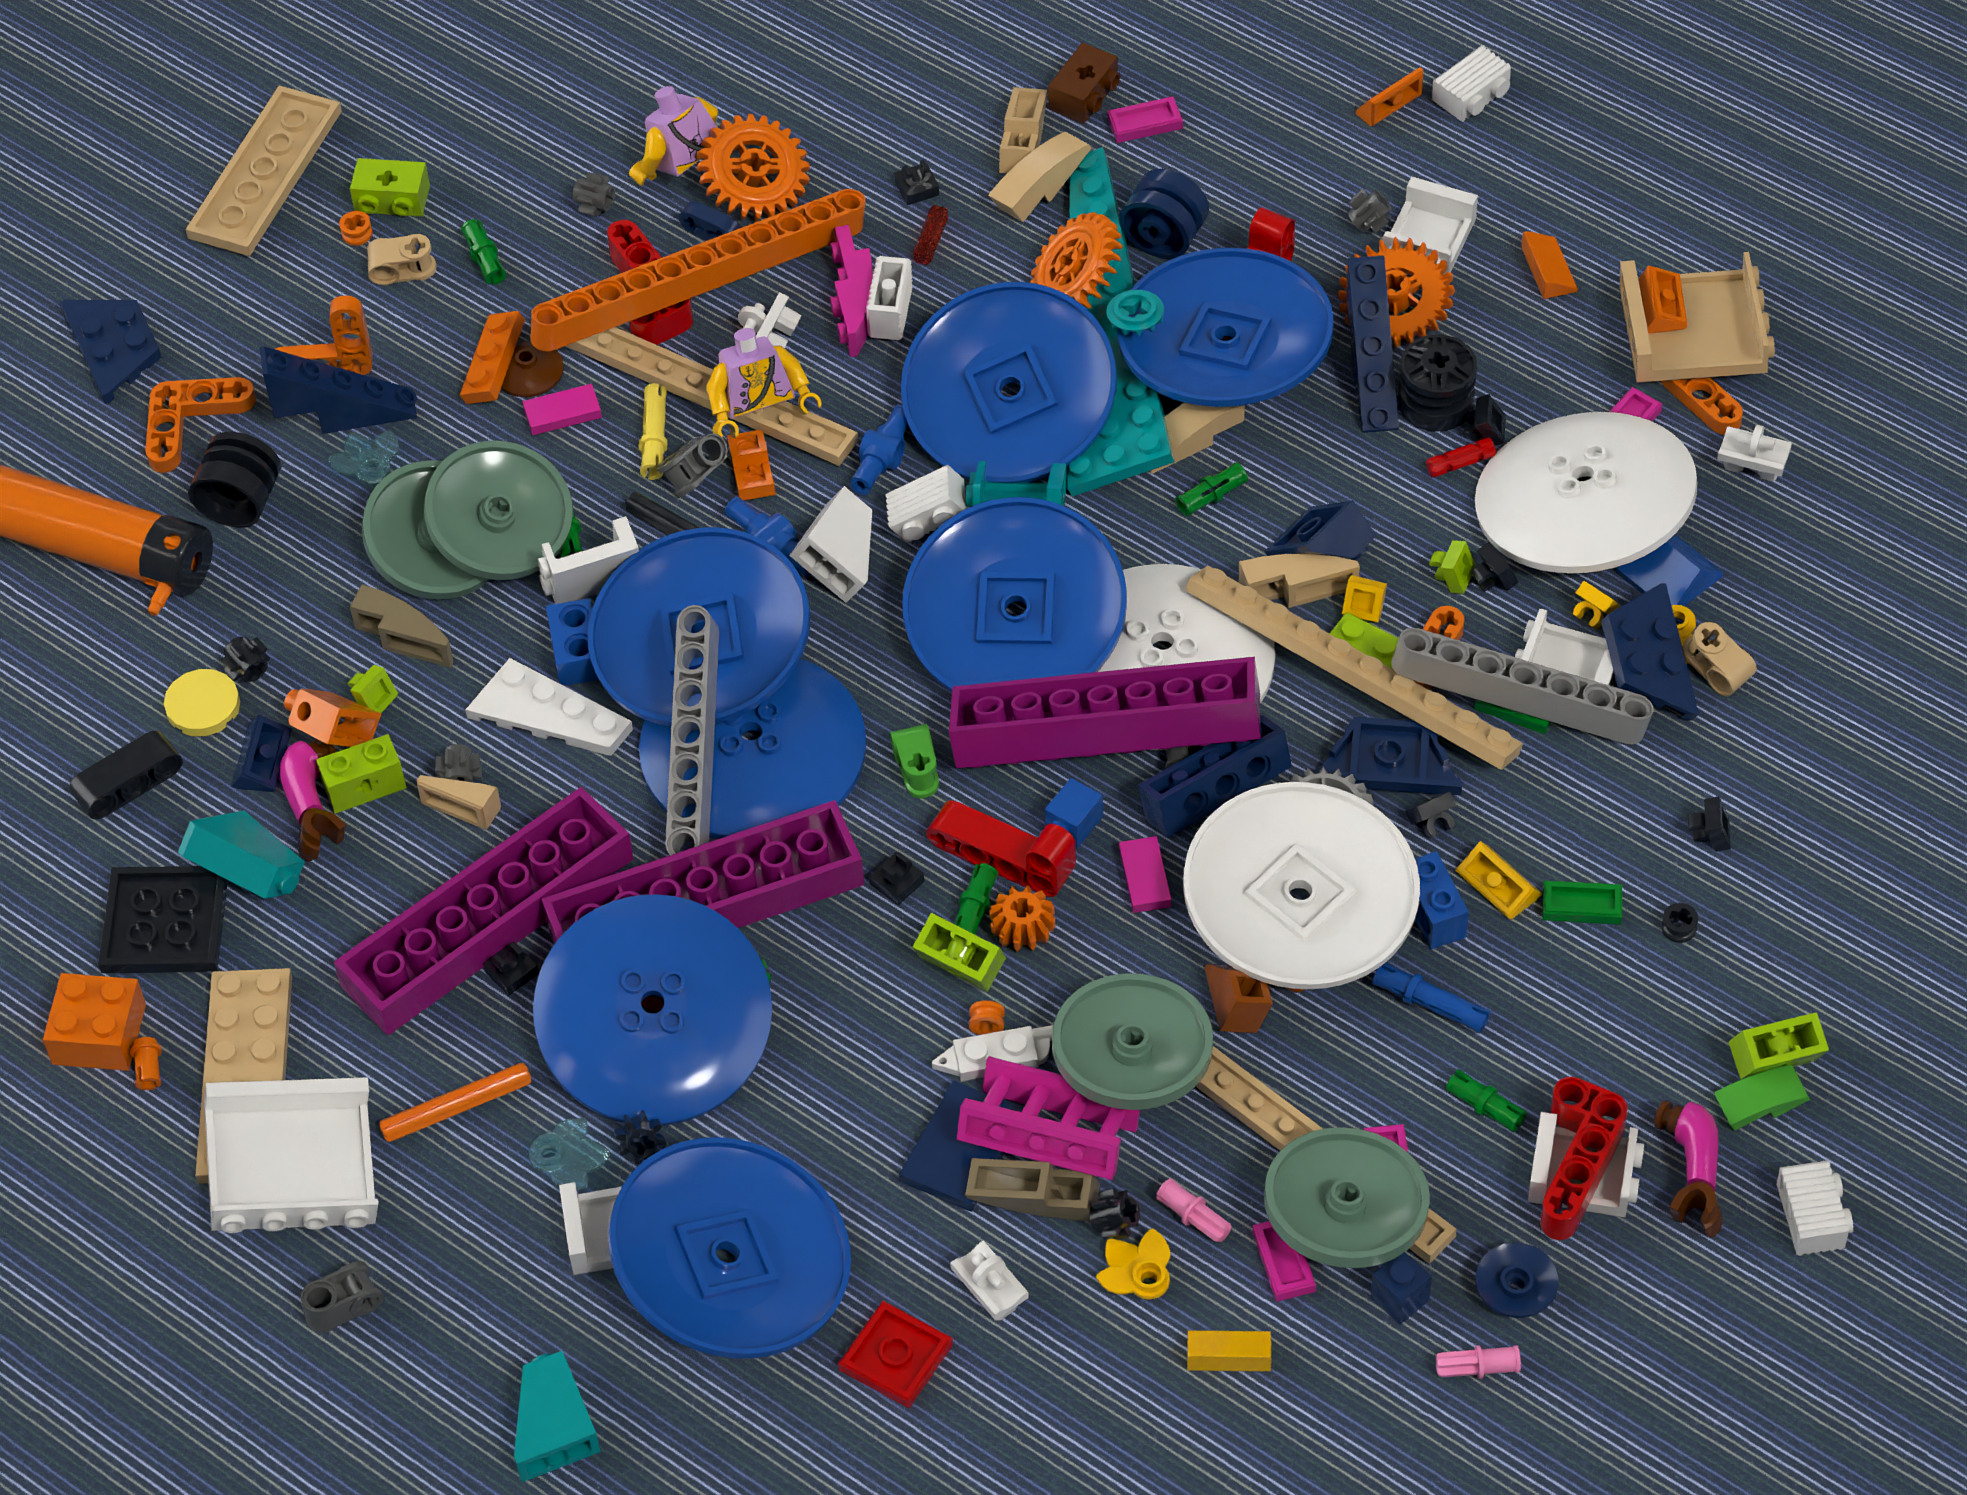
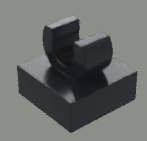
M920 160V165L910 168L904 165L900 171L894 172L895 183L907 205L940 195L939 185L925 160Z
M1490 394L1476 398V410L1465 414V418L1471 427L1465 428L1464 433L1471 441L1484 437V439L1491 438L1494 446L1503 444L1505 440L1506 414Z
M1490 542L1477 550L1484 563L1477 565L1471 571V574L1484 592L1490 590L1497 581L1501 583L1506 591L1519 582L1510 565Z
M1451 792L1439 795L1405 811L1411 825L1423 821L1422 829L1427 838L1437 836L1434 828V821L1436 819L1443 823L1446 831L1455 827L1453 817L1448 812H1445L1456 806Z
M1720 797L1704 799L1705 813L1688 815V829L1693 831L1694 842H1704L1710 839L1716 852L1731 849L1729 816Z
M895 852L869 876L870 885L898 906L925 882L924 873L900 852Z
M514 941L483 963L484 972L508 996L539 974L537 964Z

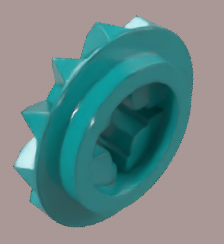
M1145 290L1122 292L1110 300L1106 309L1107 320L1110 321L1112 329H1121L1124 335L1131 331L1136 332L1139 336L1143 330L1153 332L1155 325L1161 324L1163 321L1164 305L1161 299ZM1141 308V314H1137L1135 317H1130V315H1134L1136 311L1138 312Z

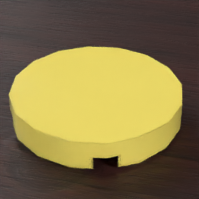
M198 669L185 673L172 682L165 693L164 707L169 723L174 728L181 729L183 734L189 736H208L227 727L226 723L232 717L233 720L239 713L240 698L235 682L225 673L214 669Z

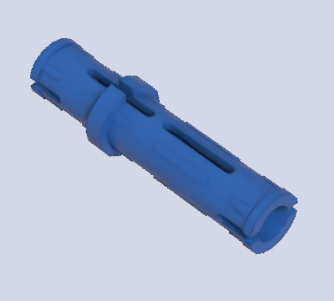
M1385 962L1377 969L1373 978V985L1395 993L1403 998V1002L1409 1005L1415 1003L1454 1022L1467 1026L1479 1034L1482 1033L1489 1020L1491 1010L1471 1003L1462 997L1424 981V976L1416 973L1413 976Z

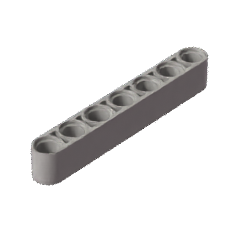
M698 605L684 608L678 615L676 627L666 825V850L669 855L679 853L682 845L688 841H694V847L709 843L719 628L708 611ZM705 621V626L701 631L691 633V628L695 623ZM704 657L703 663L699 668L689 669L692 660ZM698 693L702 694L698 704L691 707L687 706L691 696ZM700 730V735L696 741L689 744L685 743L686 737L690 732ZM698 767V773L693 779L687 781L683 779L685 772L689 768ZM689 804H696L697 807L694 814L690 817L682 818L683 809Z
M1407 628L1402 631L1392 658L1393 670L1402 677L1624 744L1632 745L1642 741L1654 712L1651 701L1640 694L1419 628Z

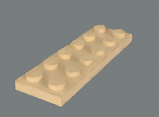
M279 85L187 226L186 233L188 239L250 256L341 114L340 102Z
M290 968L212 972L195 1175L198 1184L209 1183L204 1110L206 1083L285 1080L292 990Z

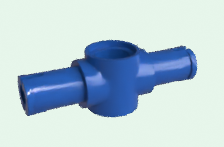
M899 404L894 407L884 425L879 426L877 430L868 429L864 434L859 449L861 464L850 481L852 482L850 484L851 488L856 493L861 495L869 494L879 475L884 474L887 469L896 470L900 465L905 450L903 435L909 426L903 405Z
M738 496L730 500L725 508V515L746 530V533L755 535L775 546L805 578L812 575L789 556L797 546L798 539L796 538V531L787 518L779 513H774L770 517L766 513H758Z

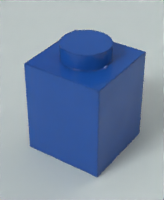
M1070 778L1045 808V826L1047 824H1056L1065 828L1074 837L1075 848H1078L1103 818V795Z

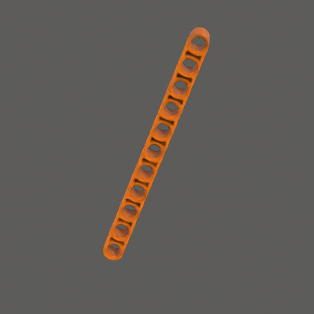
M854 189L840 190L538 304L533 308L531 314L530 341L536 349L553 351L828 246L831 242H836L835 227L849 225L851 236H854L863 229L866 198L861 192Z

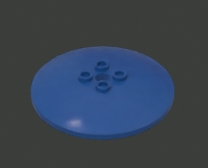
M1215 248L1181 255L1157 266L1143 276L1131 290H1145L1158 296L1164 305L1163 321L1161 324L1155 325L1153 332L1143 330L1140 336L1132 331L1124 335L1121 329L1117 330L1118 346L1126 365L1148 387L1162 395L1189 404L1231 407L1271 399L1287 392L1307 379L1322 363L1330 348L1333 337V312L1329 298L1322 286L1307 271L1295 263L1277 255L1253 249ZM1141 308L1138 312L1136 311L1134 315H1130V317H1135L1137 314H1141ZM1225 336L1233 337V339L1228 341L1220 340Z
M1002 282L982 286L954 298L941 307L923 325L912 342L904 362L901 379V397L904 413L914 437L923 450L940 466L949 465L962 478L967 480L970 479V472L977 471L979 461H987L986 480L997 483L1033 482L1048 477L1052 463H1066L1069 466L1071 462L1090 448L1104 429L1114 405L1117 389V371L1114 354L1108 337L1096 318L1082 304L1065 293L1051 287L1027 282ZM1008 383H1017L1021 386L1019 393L1012 397L1004 396L1001 392Z
M1011 497L990 500L974 505L951 517L939 526L921 546L913 559L904 585L902 599L904 625L912 649L922 666L936 681L951 692L953 686L1098 672L1111 656L1123 631L1127 611L1125 577L1116 552L1107 538L1095 525L1077 512L1063 505L1037 498ZM1020 601L1027 608L1023 614L1011 616L1006 612V608L1010 603Z
M717 527L695 528L657 539L627 558L603 585L592 608L588 625L590 659L598 679L608 694L630 713L656 724L672 726L677 619L684 608L698 605L708 611L719 628L715 724L741 716L770 698L788 680L797 667L808 641L811 620L810 604L802 579L790 560L775 546L755 535L740 530ZM705 621L695 623L691 628V633H697L705 626ZM704 657L692 660L689 669L699 668L703 663ZM698 693L691 696L687 706L691 707L698 704L702 694Z
M800 659L788 680L770 698L741 716L715 724L709 837L720 839L833 800L836 801L839 807L848 797L860 777L865 761V725L856 701L845 686L832 674L809 661ZM645 720L639 743L643 778L655 801L667 813L671 726ZM700 730L690 732L686 737L685 743L689 744L696 741L700 735ZM754 730L761 733L760 737L755 740L742 738V735L747 731ZM698 767L689 768L685 772L683 779L686 781L693 779L698 773ZM696 804L686 806L682 811V818L693 815L696 811Z
M658 894L638 895L615 900L594 909L576 921L561 935L546 957L539 973L534 994L533 1019L536 1038L546 1065L559 1084L575 1100L597 1114L617 1122L625 1123L623 1117L625 1114L632 1118L639 1116L640 1112L644 1110L647 1120L652 1122L654 1119H659L662 1126L692 1120L711 1112L735 1095L747 1082L759 1064L768 1042L772 1019V997L768 977L758 953L745 935L728 919L705 905L689 899ZM649 995L659 996L664 1001V1007L658 1013H647L641 1007L645 997Z
M722 1137L699 1138L676 1143L658 1151L642 1162L627 1178L615 1200L609 1220L608 1247L610 1259L619 1284L629 1301L649 1323L663 1334L680 1344L703 1353L725 1358L746 1359L772 1356L788 1351L813 1337L826 1325L838 1308L847 1288L851 1268V1250L848 1233L837 1206L820 1183L804 1168L781 1153L756 1143ZM720 1249L727 1250L734 1255L736 1261L732 1263L723 1262L717 1257L716 1251Z

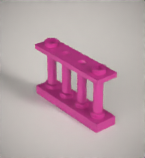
M989 1056L986 1060L983 1093H986L987 1096L983 1102L964 1099L960 1107L957 1140L1040 1162H1050L1052 1165L1112 1180L1117 1171L1121 1138L1115 1136L1119 1129L1136 1133L1140 1110L1118 1109L1096 1103L1078 1093L1060 1074ZM1003 1099L1026 1104L1022 1112L999 1107ZM1041 1109L1064 1114L1061 1122L1038 1117ZM1080 1118L1103 1124L1099 1132L1076 1127Z

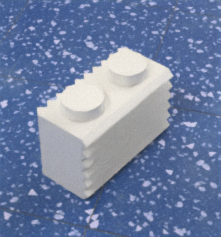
M1482 45L1433 80L1432 100L1461 122H1464L1470 115H1478L1485 105H1488L1490 100L1493 101L1495 97L1501 98L1506 94L1510 87L1511 67L1509 63H1505L1504 59L1501 60L1499 56H1495L1494 52L1491 53L1489 49Z
M885 256L876 258L871 290H869V300L866 306L868 335L871 338L900 340L903 337L913 286L911 275L912 261L907 258Z
M949 465L885 494L888 504L886 506L888 509V526L905 542L921 539L924 534L935 531L936 528L948 519L967 509L964 479Z
M1827 1160L1780 1167L1776 1184L1796 1254L1801 1256L1803 1254L1809 1255L1812 1252L1817 1254L1820 1251L1826 1252L1828 1250L1834 1251L1835 1249L1841 1250L1845 1248L1848 1233L1853 1232V1220L1849 1208H1842L1840 1197L1843 1195L1841 1178L1838 1173H1832L1830 1162Z

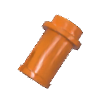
M153 1037L136 1039L130 1049V1055L135 1061V1085L140 1090L156 1089V1086L160 1087L162 1084L158 1058L162 1053V1048Z

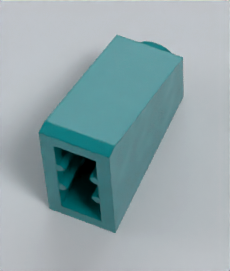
M244 810L191 820L178 850L182 857L265 899L291 894L298 885L299 875L305 863L304 860Z
M563 1351L539 1355L530 1363L523 1365L514 1459L521 1482L600 1452L596 1431Z

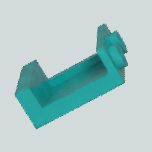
M979 461L977 471L970 472L969 484H967L966 507H972L990 500L1011 497L1037 498L1065 505L1066 463H1052L1048 483L988 482L986 480L987 461Z

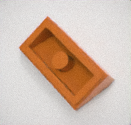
M1419 67L1369 99L1356 110V115L1369 126H1374L1422 95L1423 69Z
M1523 232L1521 248L1543 299L1577 292L1578 288L1556 237L1534 232Z
M1648 265L1638 279L1648 333L1686 329L1688 323L1680 274Z

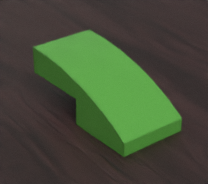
M1792 1064L1749 1076L1714 1092L1734 1131L1769 1113L1776 1118L1810 1100Z

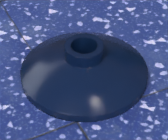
M1506 1243L1491 1249L1483 1256L1476 1270L1475 1282L1480 1298L1490 1309L1507 1317L1526 1318L1537 1315L1550 1306L1558 1291L1559 1276L1553 1261L1542 1250L1525 1243ZM1511 1284H1519L1523 1289L1514 1290L1509 1286Z

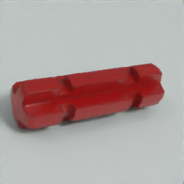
M1491 438L1482 439L1474 442V445L1468 444L1443 453V456L1437 455L1427 459L1425 462L1426 468L1431 477H1437L1446 474L1448 471L1451 472L1477 463L1479 460L1491 458L1496 454V449Z

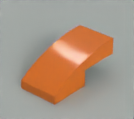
M763 430L738 433L736 438L727 435L739 497L744 501L776 495Z

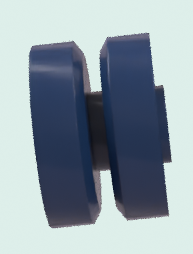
M1153 169L1146 172L1139 181L1133 194L1119 214V223L1124 235L1140 250L1161 259H1174L1184 255L1191 245L1196 233L1209 215V202L1197 184L1183 174L1169 169Z

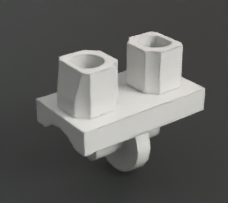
M779 292L767 315L764 313L765 307L760 303H756L754 307H743L738 314V320L743 326L742 329H753L757 333L756 338L768 337L773 346L779 345L785 348L788 340L775 334L772 330L776 328L791 336L801 315L785 306L789 297Z
M1756 425L1753 433L1728 426L1718 452L1717 460L1724 462L1725 470L1739 472L1746 467L1758 470L1757 474L1761 479L1773 482L1777 476L1782 477L1792 442L1764 436V426Z
M984 1240L977 1244L967 1255L957 1258L950 1263L953 1272L995 1321L1002 1320L1015 1311L1020 1303L1028 1299V1291L1005 1266L1006 1264L1002 1258L997 1256Z

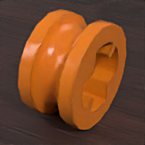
M351 211L340 219L341 235L347 244L358 246L365 244L371 239L373 231L370 218L366 213Z
M979 1001L970 1006L969 1014L971 1018L969 1020V1029L973 1033L983 1035L1004 1030L1003 1018L1005 1016V1009L1001 1004L994 1001Z

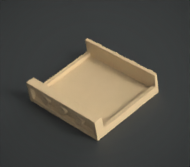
M1743 252L1742 270L1680 274L1688 326L1683 330L1648 333L1635 260L1620 261L1619 289L1637 382L1768 373V358H1774L1775 355L1773 336H1767L1769 334L1768 312L1762 313L1764 310L1763 289H1757L1759 287L1758 266H1752L1749 252Z

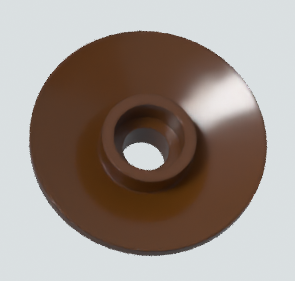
M530 340L517 342L501 390L512 396L525 398L539 396L550 391L558 384L563 375L564 365L560 353L557 350L541 351L536 349Z

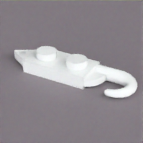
M1053 1025L1031 1029V1026L955 1039L953 1040L952 1047L932 1061V1069L959 1076L961 1081L983 1078L985 1076L986 1060L989 1056L1038 1068L1049 1057Z

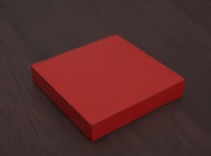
M882 1301L838 1363L839 1371L910 1408L953 1346V1338Z

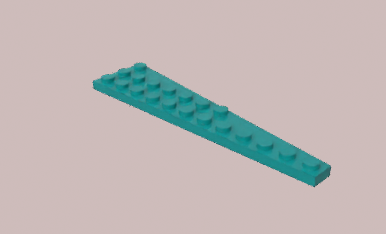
M1103 147L1088 152L1070 176V219L1073 217L1076 219L1078 215L1083 213L1095 212L1097 214H1104L1117 225V231L1122 236L1120 239L1115 240L1121 243L1123 248L1111 250L1120 256L1121 261L1111 260L1108 262V265L1113 267L1117 273L1107 272L1103 274L1104 279L1110 286L1097 284V292L1102 298L1099 299L1089 294L1087 300L1092 308H1086L1102 326L1110 342L1116 363L1117 389L1114 405L1104 429L1090 448L1067 466V489L1072 497L1175 462L1160 393L1140 381L1126 365L1118 346L1117 330H1113L1110 321L1107 320L1106 309L1110 300L1122 292L1131 290L1135 285L1125 236L1119 223L1120 213L1107 155Z

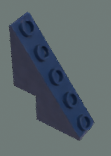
M1384 255L1348 258L1346 307L1351 331L1350 361L1362 432L1399 430Z
M265 346L259 347L263 377L274 419L317 411L322 434L417 418L415 407L417 396L411 388Z

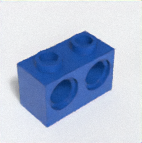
M590 598L547 605L546 610L559 684L566 686L599 680L588 650V625L592 611Z
M1435 851L1415 858L1420 879V897L1415 921L1430 950L1466 938L1469 911L1438 852Z

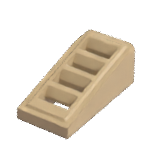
M420 775L417 779L420 800L423 805L480 828L488 829L500 811L501 803L497 787Z

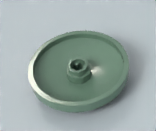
M507 441L477 442L462 447L450 454L434 471L429 481L424 501L426 528L440 553L463 571L481 578L493 580L517 579L539 571L537 559L543 557L541 544L549 542L554 557H556L567 540L573 515L571 495L559 471L546 458L534 450Z
M428 460L404 465L389 473L376 485L369 496L362 520L363 544L368 558L375 569L393 586L421 598L452 599L476 591L491 579L472 575L452 564L440 553L430 538L424 519V501L429 481L442 461Z
M1116 974L1099 978L1082 986L1064 1002L1054 1021L1052 1050L1059 1072L1067 1083L1081 1095L1096 1103L1125 1110L1150 1109L1178 1100L1189 1093L1202 1080L1212 1058L1213 1031L1210 1019L1203 1006L1192 994L1179 985L1152 975Z
M1344 1127L1327 1128L1304 1134L1280 1150L1267 1172L1264 1204L1267 1217L1276 1233L1298 1253L1316 1262L1330 1266L1363 1268L1393 1260L1406 1252L1417 1241L1427 1221L1430 1192L1426 1177L1418 1163L1406 1150L1395 1142L1366 1130Z

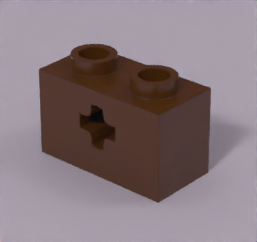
M1082 42L1048 85L1049 110L1085 124L1093 113L1096 114L1100 110L1106 95L1110 91L1113 92L1119 84L1121 75L1118 72V56Z

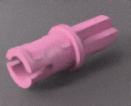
M1172 1178L1166 1180L1159 1188L1156 1199L1176 1212L1182 1218V1223L1186 1226L1192 1224L1215 1242H1222L1226 1239L1231 1231V1224L1205 1205L1206 1200L1203 1197H1195Z
M1476 1345L1475 1350L1438 1353L1436 1355V1371L1441 1378L1477 1375L1478 1379H1483L1484 1374L1519 1373L1521 1371L1518 1345H1515L1513 1347L1481 1349L1480 1345Z

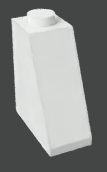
M844 486L824 506L789 555L845 603L868 581L872 509Z

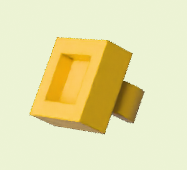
M1351 575L1347 583L1342 614L1345 615L1348 612L1360 619L1378 623L1382 615L1387 583Z
M1583 581L1575 593L1585 601L1575 606L1573 615L1581 619L1586 611L1593 610L1594 616L1590 620L1589 625L1596 630L1602 625L1601 621L1604 619V613L1608 615L1620 608L1621 605L1586 581Z

